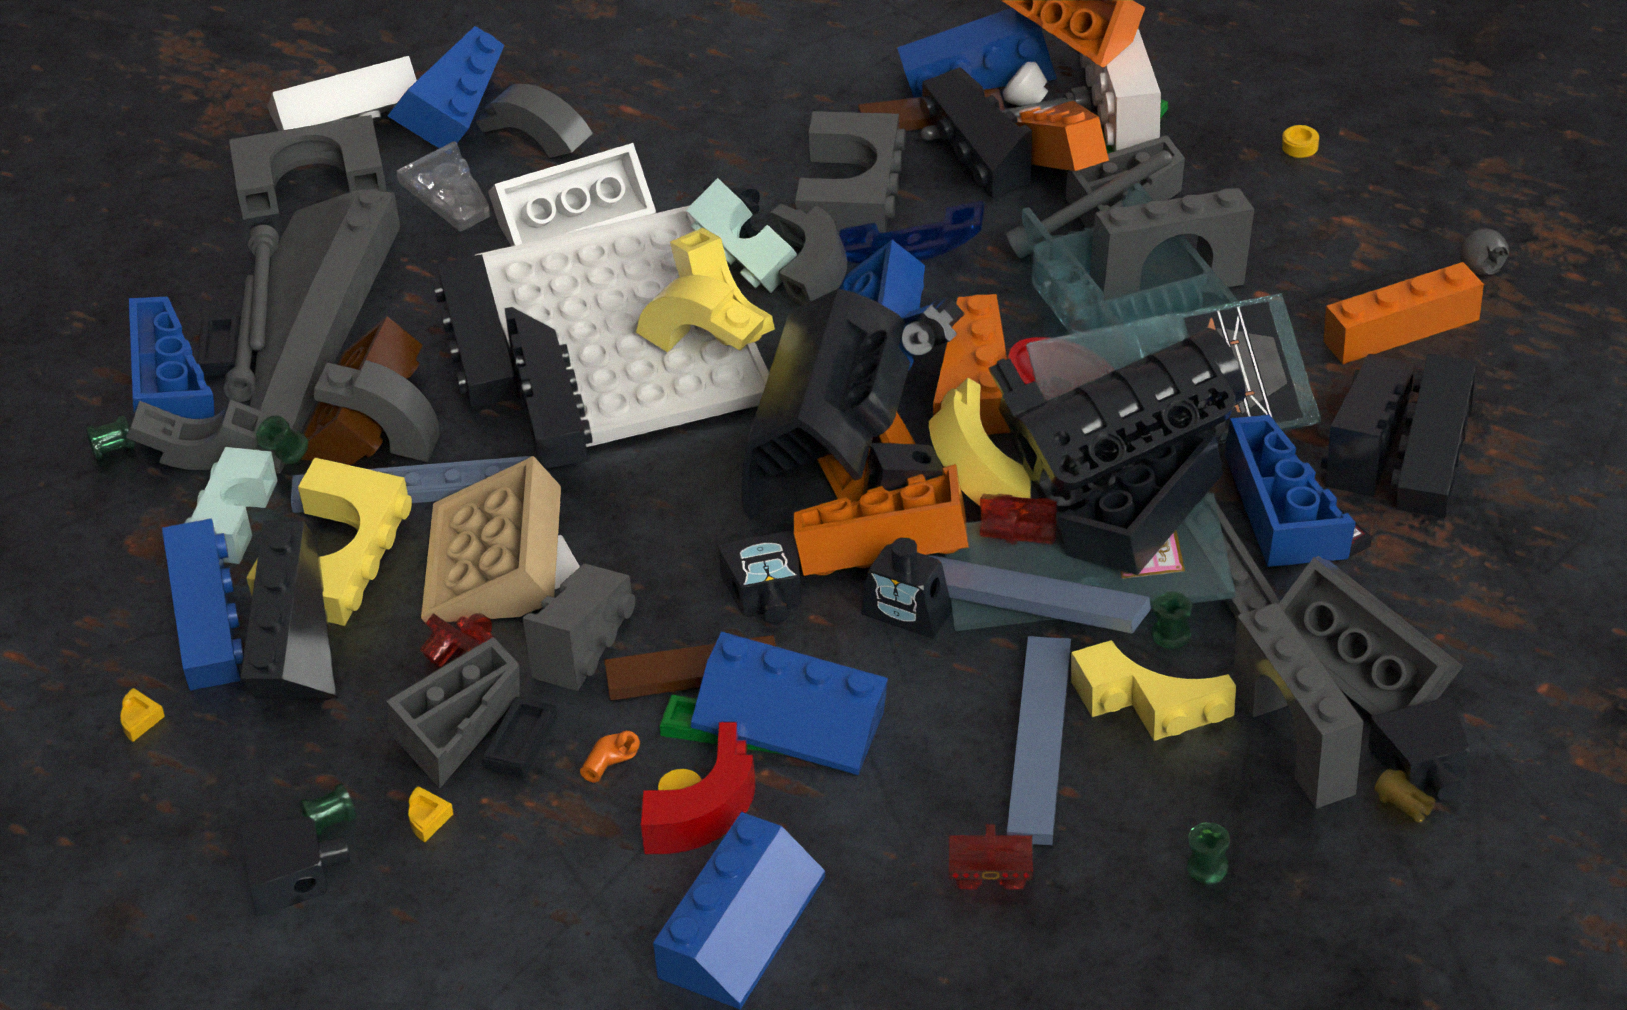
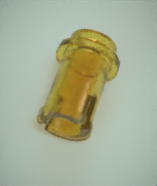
M1392 769L1386 770L1375 785V791L1379 793V799L1382 802L1390 801L1411 816L1417 823L1425 819L1422 812L1428 816L1436 802L1432 796H1428L1407 781L1405 773L1401 770L1396 772Z

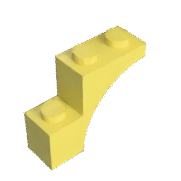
M1112 640L1071 652V683L1091 717L1115 712L1132 705L1155 741L1168 736L1179 735L1184 731L1210 723H1218L1234 716L1236 685L1229 674L1205 679H1184L1162 675L1130 660L1116 647Z

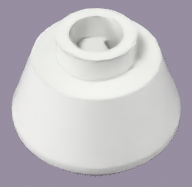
M1026 62L1011 78L1002 92L1006 102L1021 107L1040 103L1048 93V90L1044 87L1047 80L1036 62Z

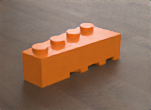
M1072 100L1042 110L1040 106H1034L1019 111L1020 117H1017L1018 123L1015 124L1019 127L1027 125L1032 130L1031 165L1078 171L1109 161L1099 117Z
M997 294L958 297L956 304L965 315L952 326L957 335L946 346L933 402V416L941 410V403L947 392L952 388L956 389L969 378L981 385L980 420L986 434L1011 433L1010 428L999 411L1002 393L989 372V368L996 365L997 361L1003 358L1007 360Z
M956 464L942 468V476L926 481L923 474L907 478L908 486L896 490L887 491L883 486L867 490V493L862 495L859 501L851 503L850 499L844 497L794 512V535L803 575H828L836 570L852 567L869 568L884 547L892 544L899 538L914 540L917 544V552L924 555L933 553L951 554L959 549L968 548L965 506Z

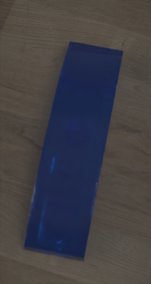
M983 201L948 207L946 208L945 221L881 234L876 223L840 229L839 236L846 251L847 261L862 263L891 240H894L921 261L949 252L977 235L982 230L985 206Z

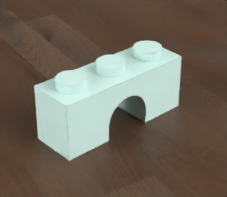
M718 178L686 210L695 220L691 225L695 231L705 228L722 239L726 261L730 265L737 261L744 267L740 274L754 288L761 284L772 293L782 282L779 272L798 256L794 249L768 225L752 238H739L741 227L753 214L744 202Z
M225 447L219 461L215 462L211 468L210 480L205 490H201L198 495L197 507L192 517L187 518L185 522L189 523L212 518L216 534L224 533L229 555L228 558H223L225 563L240 564L252 538L246 507L265 508L278 481L271 451Z

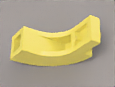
M700 228L670 241L679 277L703 275L725 282L734 287L732 297L734 300L765 318L763 328L749 343L756 342L763 334L775 330L772 315L750 303L737 287L730 273L722 239L705 228ZM714 335V337H715L717 340H719L723 345H725V346L730 345V344L726 343L725 341H723L722 339H720V338H718L717 336Z
M685 275L669 283L643 309L638 320L636 333L664 351L669 352L690 331L691 325H695L709 331L741 351L763 328L765 318L732 298L734 287L708 276Z
M967 378L956 389L952 388L944 396L941 410L929 420L930 437L943 467L956 464L961 490L980 507L1006 521L1030 499L1031 479L1023 465L1002 453L987 436L980 420L981 385Z

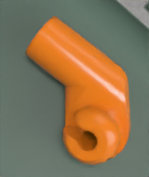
M625 730L618 734L600 738L581 767V776L585 780L595 783L600 780L608 766L632 759L640 746L638 736L632 731Z

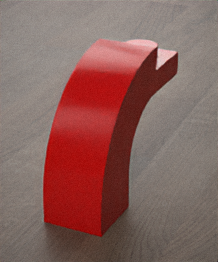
M719 722L716 764L703 780L692 786L677 790H643L641 829L645 854H673L705 846L725 835L740 813L748 811L756 786L753 755H747L746 740H738L737 722Z

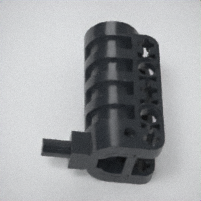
M1212 328L1200 331L1178 343L1160 349L1138 361L1127 364L1107 375L1087 382L1047 401L1035 381L1024 384L1010 358L1007 360L1004 358L1000 359L996 365L989 368L990 374L1002 393L999 411L1011 430V437L1018 457L1045 506L1050 511L1062 514L1068 509L1074 511L1085 505L1084 497L1095 489L1102 492L1116 482L1114 475L1118 473L1117 469L1121 468L1122 470L1125 467L1136 466L1135 462L1142 460V463L1144 458L1162 451L1198 432L1208 433L1206 430L1213 427L1211 434L1216 435L1218 443L1225 430V420L1229 418L1234 406L1242 403L1245 399V384L1237 359L1225 339ZM1106 474L1109 475V482L1105 485L1099 486L1092 483ZM1056 487L1061 490L1070 491L1068 500H1064L1062 496H1053Z

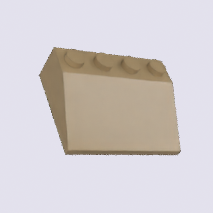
M534 456L433 503L421 619L425 623L521 617L529 612L541 609V602L547 596L554 597L561 486Z

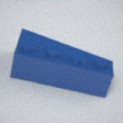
M1013 8L897 47L914 98L922 97L923 81L959 67L976 80L983 89L1006 86L1026 62H1036L1047 81L1057 79L1041 26Z
M474 26L404 93L388 117L449 154L469 129L504 44L495 39L491 34Z
M168 296L129 298L134 412L139 401L185 418L205 419L215 416L213 393L210 386H207L204 381V373L193 357L189 341L184 338L182 326Z
M1270 415L1230 418L1224 455L1267 567L1310 563L1313 557L1329 561L1349 559L1356 522L1349 513L1342 514L1336 506L1337 498L1329 489L1323 490L1315 480L1316 472L1310 464L1299 460L1295 454L1296 447Z
M212 518L163 527L162 532L182 666L189 690L241 681L238 664H243L244 649L241 638L235 639L233 629L239 628L240 623L236 603H230L228 593L234 592L230 567L225 568L223 558L229 557L224 533L216 534Z

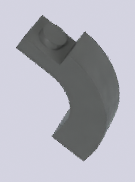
M782 203L771 211L781 238L802 249L798 256L784 267L779 274L789 299L802 306L840 287L847 271V255L835 223L825 210L816 205L806 214L800 209L795 210Z

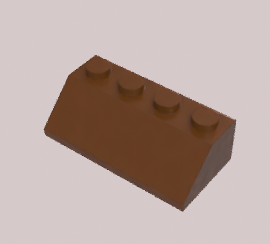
M386 317L342 353L337 365L361 370L367 360L385 366L408 379L419 365L416 358L423 345L389 317ZM318 401L292 455L301 460L313 461L314 458L353 465L364 455L369 458L378 450L383 441L379 436L384 429L374 419L362 412Z

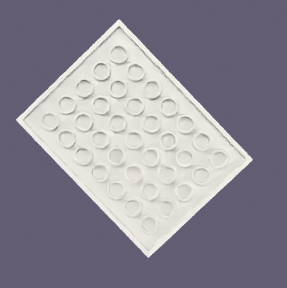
M691 205L475 254V256L483 255L510 356L511 350L504 308L514 307L555 329L559 345L567 344L571 367H566V369H574L578 392H573V394H581L585 417L581 418V420H589L593 443L586 444V447L759 406L769 372L755 342L748 343L739 351L731 345H723L709 331L691 325L690 331L669 352H666L636 333L638 320L643 309L669 283L679 278L670 241L695 231L691 227L695 220L686 211Z

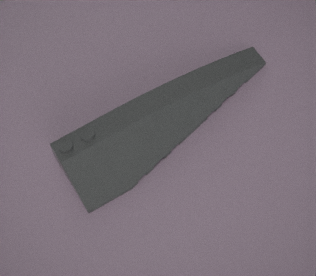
M358 189L295 211L278 243V249L271 256L265 346L257 352L254 373L256 389L251 394L250 407L267 413L261 439L254 450L271 451L275 471L278 474L281 473L315 404L314 388L327 362L334 364L400 229L394 192Z

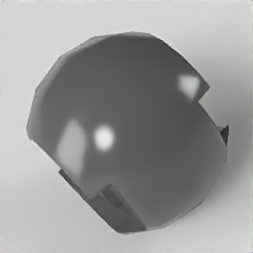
M1487 228L1471 231L1460 249L1461 261L1474 274L1485 277L1498 273L1509 255V247L1502 234Z

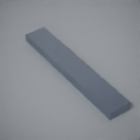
M532 456L368 470L404 477L407 492L412 498V503L434 502ZM305 474L293 475L291 493L293 513L304 512L298 486Z
M927 555L938 559L942 563L949 596L954 599L1127 633H1133L1151 610L1150 598L1147 596Z
M1028 636L1007 827L1008 843L1053 845L1071 653V639Z

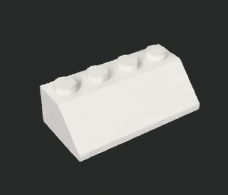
M406 56L272 92L268 109L278 131L372 115V120L375 121L381 118L380 113L392 110L404 93L417 80L410 58Z
M633 143L494 184L488 191L499 226L511 246L656 213Z

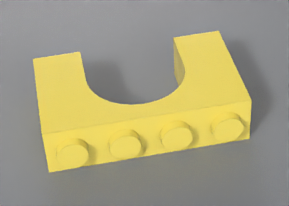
M314 458L298 486L304 513L347 523L358 530L355 538L343 549L330 555L320 556L324 587L323 600L328 622L345 626L352 612L359 609L363 599V591L369 580H374L377 576L380 560L385 550H389L393 546L396 530L401 520H405L409 516L412 498L408 495L404 477ZM257 560L247 576L251 596L253 595Z

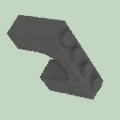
M813 111L808 132L810 162L850 163L863 166L869 170L861 175L846 179L800 178L795 199L796 210L800 209L807 214L817 205L832 217L837 231L886 233L888 218H894L895 196L892 195H898V173L902 171V151L899 150H905L906 129L899 128V114Z
M372 115L229 139L236 189L243 220L278 214L279 209L275 190L278 180L288 171L307 164L320 163L339 168L347 177L350 192L358 189H375L387 192Z
M1235 188L1222 189L1217 192L1200 195H1187L1182 198L1164 201H1151L1147 204L1129 207H1115L1111 210L1095 212L1088 288L1102 310L1137 304L1141 272L1146 258L1160 243L1181 234L1198 235L1194 270L1209 291L1244 285L1254 208L1241 190Z
M1277 602L1237 615L1233 682L1236 685V694L1253 718L1289 706L1297 736L1295 779L1316 809L1356 795L1363 720Z

